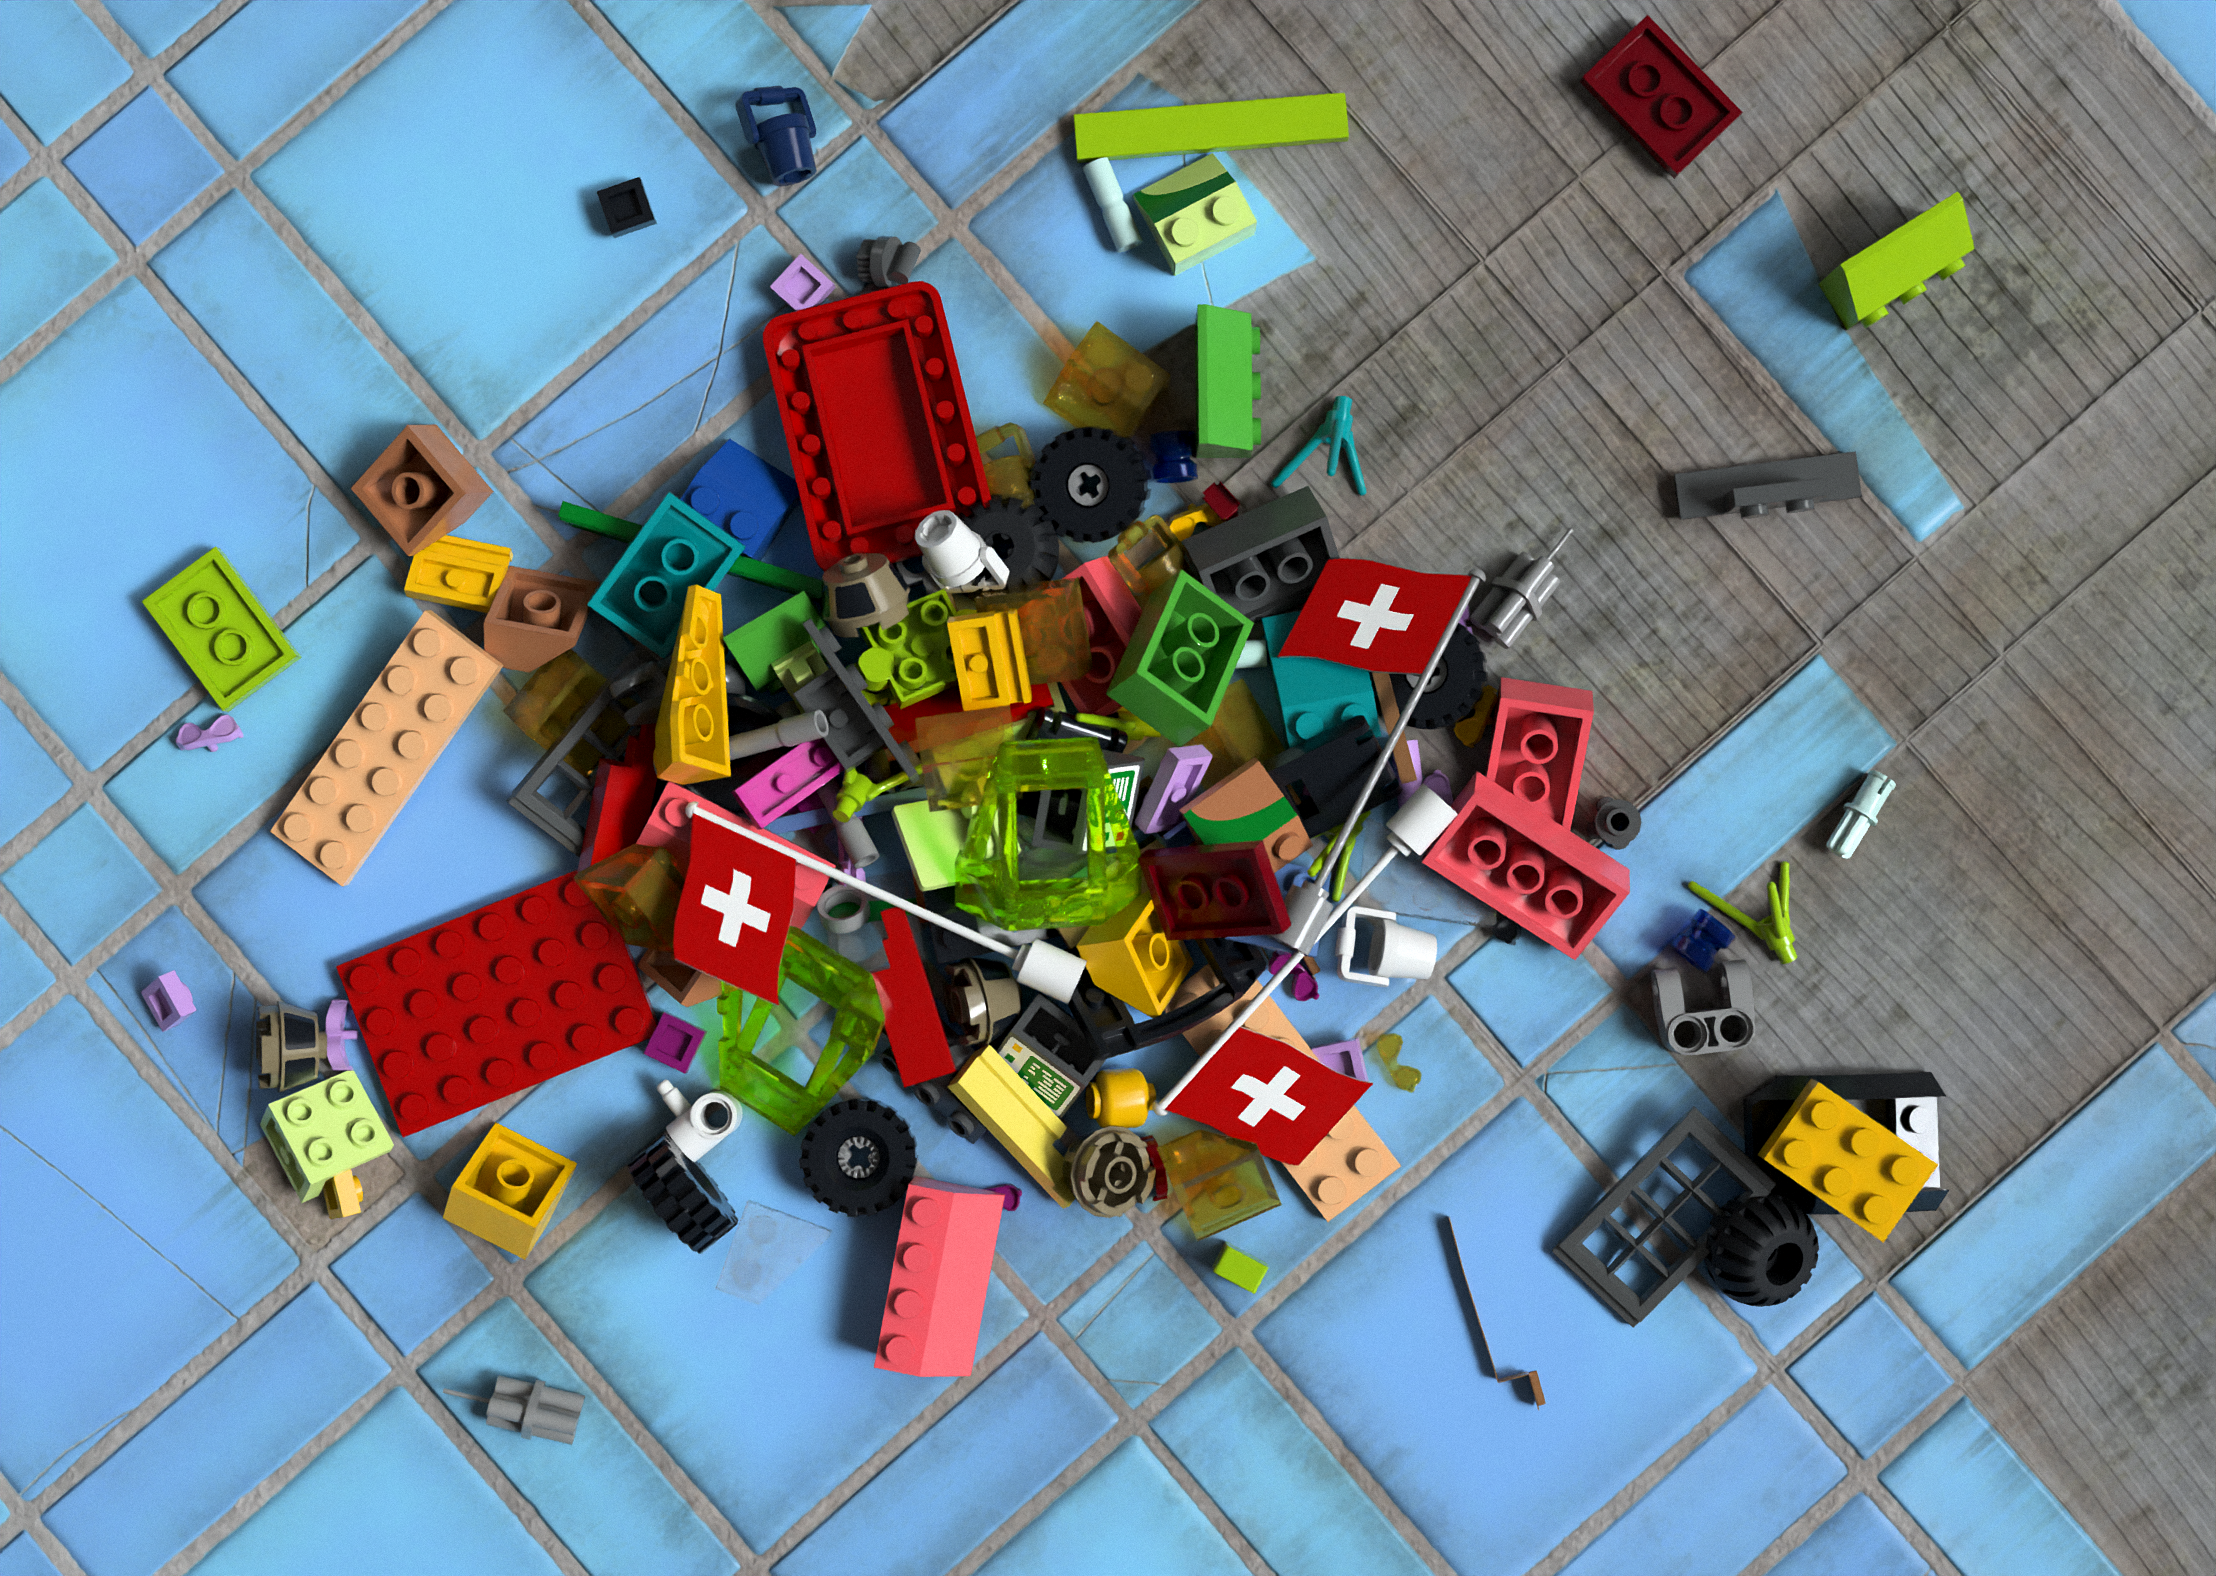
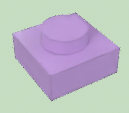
M801 253L770 286L771 290L794 311L819 306L836 288L834 283Z
M175 970L159 976L141 991L162 1032L178 1026L196 1011L189 988L180 981Z
M1359 1037L1318 1045L1312 1048L1313 1053L1322 1064L1336 1072L1359 1080L1369 1081Z

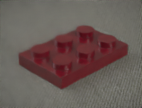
M1648 15L1580 80V83L1674 179L1743 113Z
M1263 840L1147 849L1138 857L1167 941L1283 934L1292 925Z

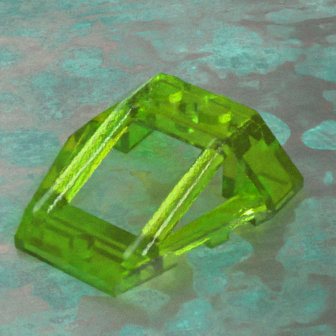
M1081 737L1001 742L983 788L984 795L976 815L972 816L968 826V837L963 849H959L954 862L956 907L1006 931L1096 926L1105 923L1141 895L1142 869L1138 861V857L1141 856V850L1119 798L1098 738ZM1085 788L1087 877L1019 881L1016 792ZM998 807L999 860L983 861ZM1105 807L1117 853H1106Z
M789 926L779 967L778 996L788 978L838 1010L830 1036L806 1086L800 1085L752 1054L774 1005L757 997L741 1031L743 991L722 981V995L717 998V1014L723 1015V1037L718 1040L720 1089L795 1136L873 1055L886 1018L871 973L801 929ZM845 1046H850V1049L835 1068Z

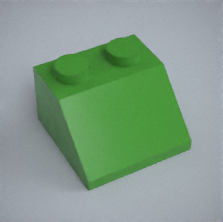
M805 591L723 637L726 645L754 688L761 694L769 690L770 694L774 695L786 689L771 663L810 640L826 665L829 664L803 626V623L809 619L812 620L818 630L825 625L827 626L814 601Z

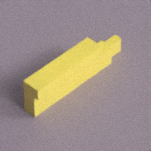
M990 1044L975 1050L948 1085V1088L1063 1209L1069 1207L1075 1197L1064 1181L1062 1170L1064 1157L1053 1146L1055 1140L1060 1139L1067 1126Z

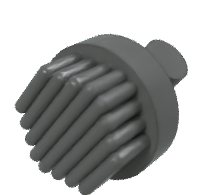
M880 236L876 240L864 239L856 255L858 259V277L860 281L875 284L879 288H890L900 284H907L921 249L913 242H906L903 245L899 238L893 236Z

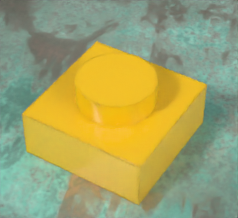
M351 1169L326 1180L322 1189L330 1219L361 1213L359 1203L363 1200V1191L356 1175L352 1176Z

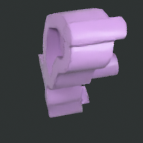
M333 999L326 1016L327 1057L333 1071H353V1067L349 1066L344 1042L347 1039H358V1030H344L345 1016L350 1004L349 999Z

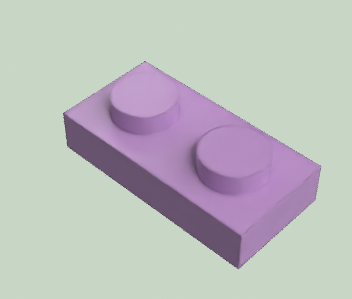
M1203 745L1168 748L1134 822L1144 834L1170 831L1183 821L1179 809L1193 800L1213 757Z

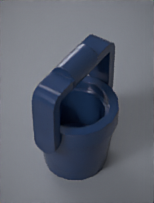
M782 86L759 87L753 91L745 92L735 103L736 111L747 143L754 144L755 149L759 150L774 185H794L815 175L817 170L810 138L816 136V126L805 93L797 87L783 88ZM784 102L793 103L796 113L779 115L767 119L756 125L750 105L768 106L779 105Z

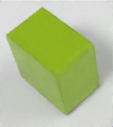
M1225 1241L1212 1266L1215 1274L1253 1294L1256 1293L1269 1268L1265 1261Z

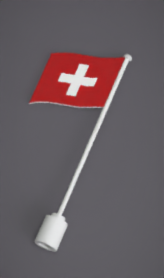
M1424 783L1385 824L1392 831L1386 839L1393 845L1329 914L1314 945L1399 851L1406 857L1413 850L1421 856L1458 815ZM1295 952L1159 1103L1157 1101L1153 1102L1152 1109L1159 1116L1167 1115L1168 1111L1210 1125L1263 1156L1299 1166L1372 1086L1373 1082L1359 1080L1336 1072L1284 1041L1241 1027L1305 956Z
M697 801L687 804L685 808L686 816L689 819L693 817L690 863L674 924L673 949L676 961L779 1007V967L794 910L796 862L1014 959L1015 961L1011 969L1020 972L1016 980L1017 982L1066 1004L1069 1003L1087 963L1086 960L1035 938L1032 946L1023 943L1020 950L1017 951L698 807L699 802Z

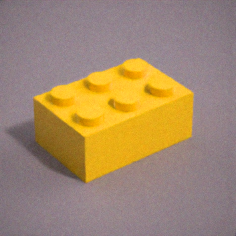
M1810 1079L1757 1154L1883 1243L1938 1166L1937 1163L1813 1079Z

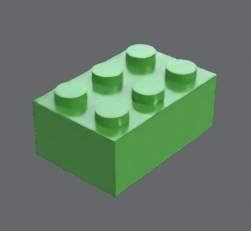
M1180 570L1151 592L1106 695L1178 747H1181L1211 727L1254 623L1185 571Z

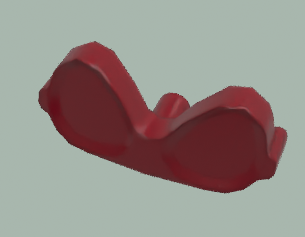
M1153 1135L1140 1137L1148 1145L1146 1150L1152 1161L1150 1166L1156 1169V1196H1153L1152 1200L1167 1199V1174L1158 1143Z

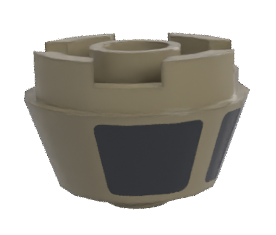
M879 553L852 554L844 557L824 572L821 588V616L829 622L833 635L839 637H859L856 628L874 625L879 622L882 630L900 622L909 614L906 604H909L908 594L911 589L885 555Z
M968 957L961 959L958 963L948 964L944 968L947 975L951 974V984L943 986L948 1019L950 1023L958 1022L964 1034L959 1035L958 1041L964 1047L974 1044L984 1047L1011 1030L1019 1021L1022 992L1019 983L1016 981L1017 979L1014 978L1012 971L1005 962Z
M277 1001L276 1006H258L259 1018L266 1019V1021H256V1059H258V1064L261 1066V1074H267L258 1075L259 1089L277 1088L280 1093L317 1079L319 1059L327 1058L326 1031H319L317 1013Z
M1109 1126L1080 1136L1070 1145L1065 1154L1062 1167L1064 1181L1081 1207L1094 1216L1106 1218L1121 1217L1123 1213L1131 1209L1136 1203L1143 1204L1153 1188L1156 1169L1150 1166L1149 1155L1145 1148L1148 1145L1129 1129L1117 1126Z

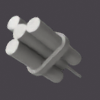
M1569 528L1546 558L1539 556L1537 560H1534L1527 553L1521 552L1502 577H1495L1491 582L1492 590L1470 616L1471 623L1479 629H1485L1486 632L1494 637L1497 644L1505 649H1509L1531 620L1537 621L1542 615L1541 607L1561 583L1554 574L1550 573L1554 568L1550 560L1573 532V529Z
M500 1375L498 1376L491 1399L443 1389L445 1394L488 1403L486 1425L520 1432L521 1438L530 1440L532 1436H537L570 1445L573 1444L577 1424L585 1399V1395L545 1386L546 1381L536 1379L534 1384Z

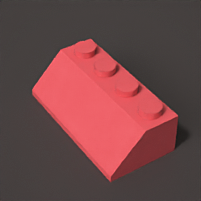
M1476 771L1450 806L1458 815L1432 842L1422 858L1423 864L1573 960L1579 957L1630 893V869L1478 771Z
M670 781L666 783L626 861L683 890L690 863L693 817L689 819L686 816L685 808L690 802L697 801L699 802L698 807L830 867H836L833 862L766 828L757 830L750 820ZM796 862L794 910L786 942L791 945L815 908L830 879V876Z
M915 1176L910 1181L904 1204L874 1368L918 1377L971 1376L1005 1194Z

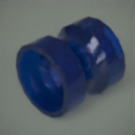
M1165 431L1150 435L1151 451L1156 454V459H1158V462L1152 467L1153 482L1182 483L1198 479L1197 464L1190 459L1192 451L1196 447L1195 432Z
M1699 909L1690 919V928L1685 933H1678L1670 945L1692 966L1703 973H1707L1715 963L1714 956L1720 949H1727L1735 940V936L1719 920L1705 910Z

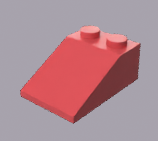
M1501 677L1492 724L1485 777L1569 831L1571 830L1594 714L1592 691Z

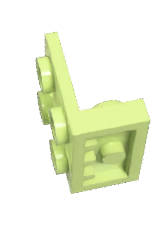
M990 769L973 772L959 795L897 805L891 812L918 888L921 891L1004 876L1021 852L1020 845Z
M354 1071L343 1072L268 1104L260 1123L301 1203L319 1196L326 1180L390 1152L394 1146Z

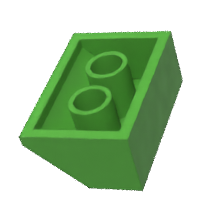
M1197 304L1195 319L1196 458H1251L1253 445H1261V418H1252V400H1260L1261 398L1260 372H1252V355H1260V327H1251V313L1207 304Z

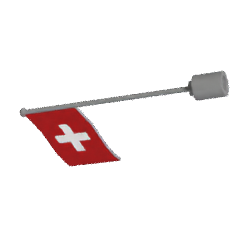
M1345 558L1330 559L1323 568L1278 658H1314L1373 673L1421 676L1314 884L1304 880L1301 887L1291 885L1284 899V904L1292 925L1283 934L1267 935L1276 942L1302 955H1309L1333 908V905L1326 901L1330 893L1322 889L1474 591L1479 582H1485L1486 577L1482 570L1472 569L1468 575L1421 573L1370 560Z

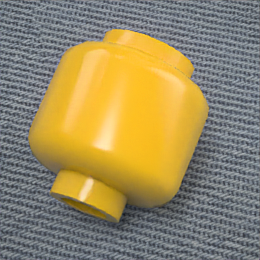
M1137 1068L1102 1070L1095 1075L1094 1081L1089 1082L1086 1086L1085 1101L1088 1116L1090 1119H1096L1098 1125L1102 1128L1109 1126L1124 1128L1140 1127L1145 1123L1148 1112L1153 1110L1152 1105L1156 1101L1154 1084L1147 1083L1143 1073Z

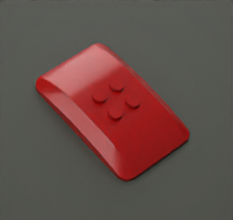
M923 281L910 282L779 315L765 326L763 344L812 550L819 568L825 572L844 557L857 553L883 554L891 563L923 556L924 554L915 539V533L925 517L940 510H949L956 516L961 512L968 517L972 513L969 506L979 499L984 508L990 507L989 500H991V495L942 300L935 287Z

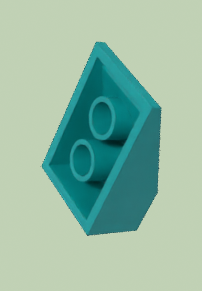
M669 491L590 596L587 605L664 659L676 642L688 586L699 585L714 591L746 546Z
M1301 611L1261 618L1286 750L1357 715H1363L1366 718L1369 730L1372 729L1375 737L1381 736L1375 698L1368 671L1314 658H1278Z

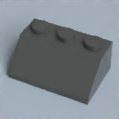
M1309 486L1182 540L1196 580L1254 624L1262 621L1261 618L1274 616L1306 602L1327 561L1340 558L1327 516Z

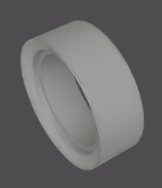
M837 885L826 890L817 902V910L822 926L833 933L853 932L861 928L870 917V906L866 893L850 885H846V887ZM850 902L860 906L855 914L846 918H833L828 915L832 908L841 903Z

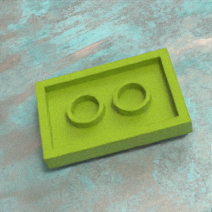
M216 546L142 601L224 712L231 711L302 658L224 552Z

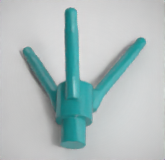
M1340 395L1335 397L1333 409L1327 412L1325 423L1321 424L1307 444L1271 481L1273 488H1278L1320 443H1326L1330 445L1327 475H1335L1340 447L1345 448L1358 494L1363 496L1367 493L1355 450L1353 432L1351 431L1354 419L1350 414L1353 402L1351 398Z

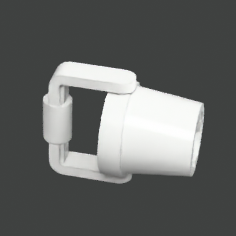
M949 510L936 511L925 517L916 529L915 539L924 554L922 558L923 566L941 589H945L947 593H969L983 588V591L1005 588L1009 569L994 549L987 547L980 535L971 531L954 513ZM986 567L992 577L985 581L984 576L981 582L978 583V586H972L976 580L975 578Z
M1355 906L1344 913L1342 927L1338 928L1335 949V956L1338 957L1337 975L1342 981L1377 987H1389V977L1428 979L1433 972L1437 955V939L1434 934L1397 924L1396 913ZM1355 917L1379 920L1374 928L1369 948L1368 967L1370 975L1349 972L1356 930L1354 929Z

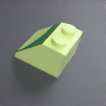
M1213 153L1138 191L1132 196L1174 276L1255 235L1257 220L1236 181Z

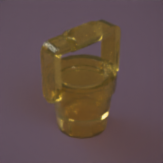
M1011 422L1001 427L994 426L976 436L980 454L1005 442V439L1014 436L1020 455L1002 457L983 465L990 495H1002V503L1006 504L1009 503L1010 497L1022 499L1024 501L1020 508L1027 509L1030 505L1034 504L1033 499H1036L1034 490H1031V469H1033L1036 460L1026 432L1022 426Z
M1152 515L1143 522L1135 521L1118 536V543L1108 552L1109 561L1133 592L1138 594L1143 592L1148 598L1152 591L1180 570L1185 571L1198 581L1184 558V546L1159 515ZM1151 529L1166 549L1137 571L1123 552L1131 550L1148 535V530Z

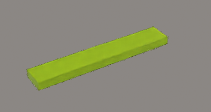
M1345 92L1074 114L1077 163L1092 162L1104 157L1112 161L1346 142L1349 139Z

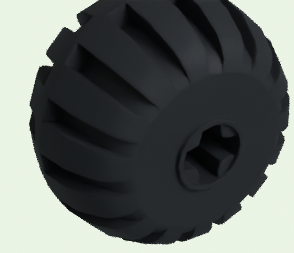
M1012 494L991 495V500H989L990 507L984 508L979 499L969 506L972 513L968 517L961 512L957 517L971 531L980 535L987 547L994 548L993 541L1001 538L1005 544L1013 543L1014 547L1007 550L1008 558L1002 560L1009 569L1006 586L1003 589H990V591H983V588L975 592H964L963 594L972 601L990 608H1013L1031 601L1048 586L1057 569L1059 542L1052 522H1043L1041 517L1046 514L1036 507L1034 503ZM986 567L975 578L976 580L972 586H978V583L981 582L984 576L985 581L992 577Z
M1770 1192L1767 1196L1750 1197V1200L1745 1203L1737 1200L1741 1196L1738 1195L1734 1200H1729L1721 1207L1724 1212H1729L1731 1216H1726L1725 1218L1721 1215L1713 1216L1709 1223L1718 1231L1716 1236L1707 1232L1705 1247L1710 1253L1705 1256L1704 1260L1708 1273L1719 1289L1737 1302L1758 1307L1786 1302L1788 1298L1794 1297L1801 1291L1800 1286L1803 1283H1808L1812 1276L1810 1271L1816 1267L1819 1244L1814 1225L1796 1202L1783 1195Z

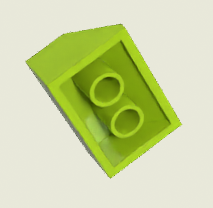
M1957 191L1841 263L1818 284L1847 330L1859 322L1862 323L1865 329L1889 314L1885 308L1888 304L1899 298L1902 304L1905 305L1928 290L1924 285V282L1938 274L1941 281L1966 266L1962 258L1975 248L1963 198Z

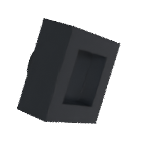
M640 177L597 191L611 235L614 238L657 224Z

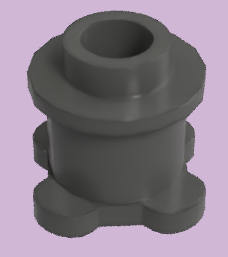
M1604 797L1599 799L1596 804L1598 811L1594 820L1586 826V832L1591 839L1601 838L1611 844L1612 848L1620 850L1626 848L1630 841L1636 838L1640 832L1642 822L1640 813L1630 802ZM1614 814L1619 815L1623 820V826L1619 831L1615 830L1611 825V818Z

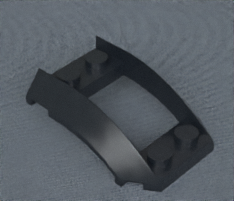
M1225 937L1195 939L1220 985L1175 1010L1137 1024L1132 1019L1124 1002L1094 985L1087 968L1084 967L1067 1005L1091 1048L1089 1060L1102 1061L1165 1041L1197 1026L1243 997L1266 969L1267 963L1257 946L1228 940ZM1076 946L1070 950L1068 948L1064 949V951L1080 958Z
M1932 1072L1776 1075V1079L1766 1087L1755 1090L1743 1099L1745 1154L1776 1182L1777 1185L1770 1191L1771 1193L1783 1195L1793 1200L1807 1215L1842 1213L1810 1191H1797L1796 1181L1757 1154L1810 1079L1818 1081L1844 1100L1886 1099L1887 1130L1938 1164L1905 1212L1936 1211L1949 1192V1189L1940 1188L1937 1097H1946Z

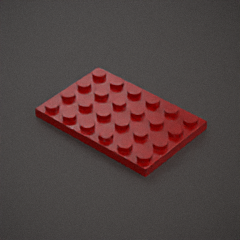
M577 870L336 966L403 1138L651 1039L658 1025L657 1017L603 881L587 879Z

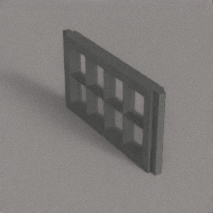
M639 644L625 657L506 800L512 807L579 858L586 829L574 821L571 816L589 795H593L597 772L589 781L563 761V759L579 740L584 738L608 757V759L624 762L625 757L622 755L626 752L629 735L639 736L641 725L634 726L633 730L616 750L593 733L590 727L608 706L622 718L630 710L620 701L613 699L609 687L627 669H636L641 663L658 661ZM555 769L582 788L564 812L537 792ZM657 778L654 797L668 781H661Z
M1693 1106L1576 1223L1552 1249V1252L1634 1328L1710 1253L1705 1247L1707 1232L1716 1236L1718 1231L1710 1226L1695 1240L1671 1216L1691 1196L1714 1217L1718 1215L1724 1218L1731 1216L1729 1212H1724L1700 1189L1720 1167L1745 1190L1737 1199L1743 1203L1749 1201L1750 1197L1767 1196L1777 1184ZM1687 1137L1713 1160L1693 1181L1667 1158ZM1658 1166H1661L1685 1189L1665 1210L1639 1187ZM1630 1194L1656 1217L1636 1239L1611 1216ZM1602 1223L1628 1246L1608 1267L1582 1244ZM1663 1224L1688 1247L1668 1269L1643 1246ZM1634 1253L1660 1276L1641 1297L1635 1294L1614 1274Z

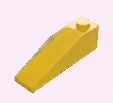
M699 585L688 586L655 729L656 748L653 752V761L657 769V778L681 785L731 776L721 594Z

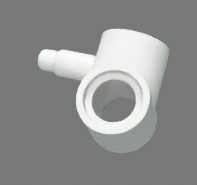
M665 1079L657 1085V1091L661 1094L662 1100L677 1117L666 1126V1130L680 1150L693 1162L699 1160L725 1137L734 1132L741 1123L742 1106L739 1100L727 1091L718 1090L705 1094L691 1106L676 1087H673L669 1080ZM711 1102L721 1103L727 1109L728 1120L723 1127H714L706 1119L705 1111Z

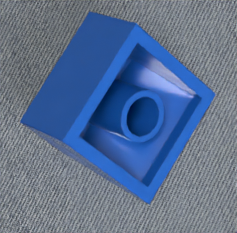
M729 439L699 469L682 495L681 500L744 544L746 547L741 553L742 555L761 561L800 501V495L795 479Z

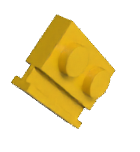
M445 535L414 555L404 587L406 597L488 613L506 575L510 561L512 562V550L508 547Z
M1010 608L1009 611L1002 612L989 611L949 617L947 626L963 711L1004 707L1017 702L1031 703L1032 693L1016 608Z

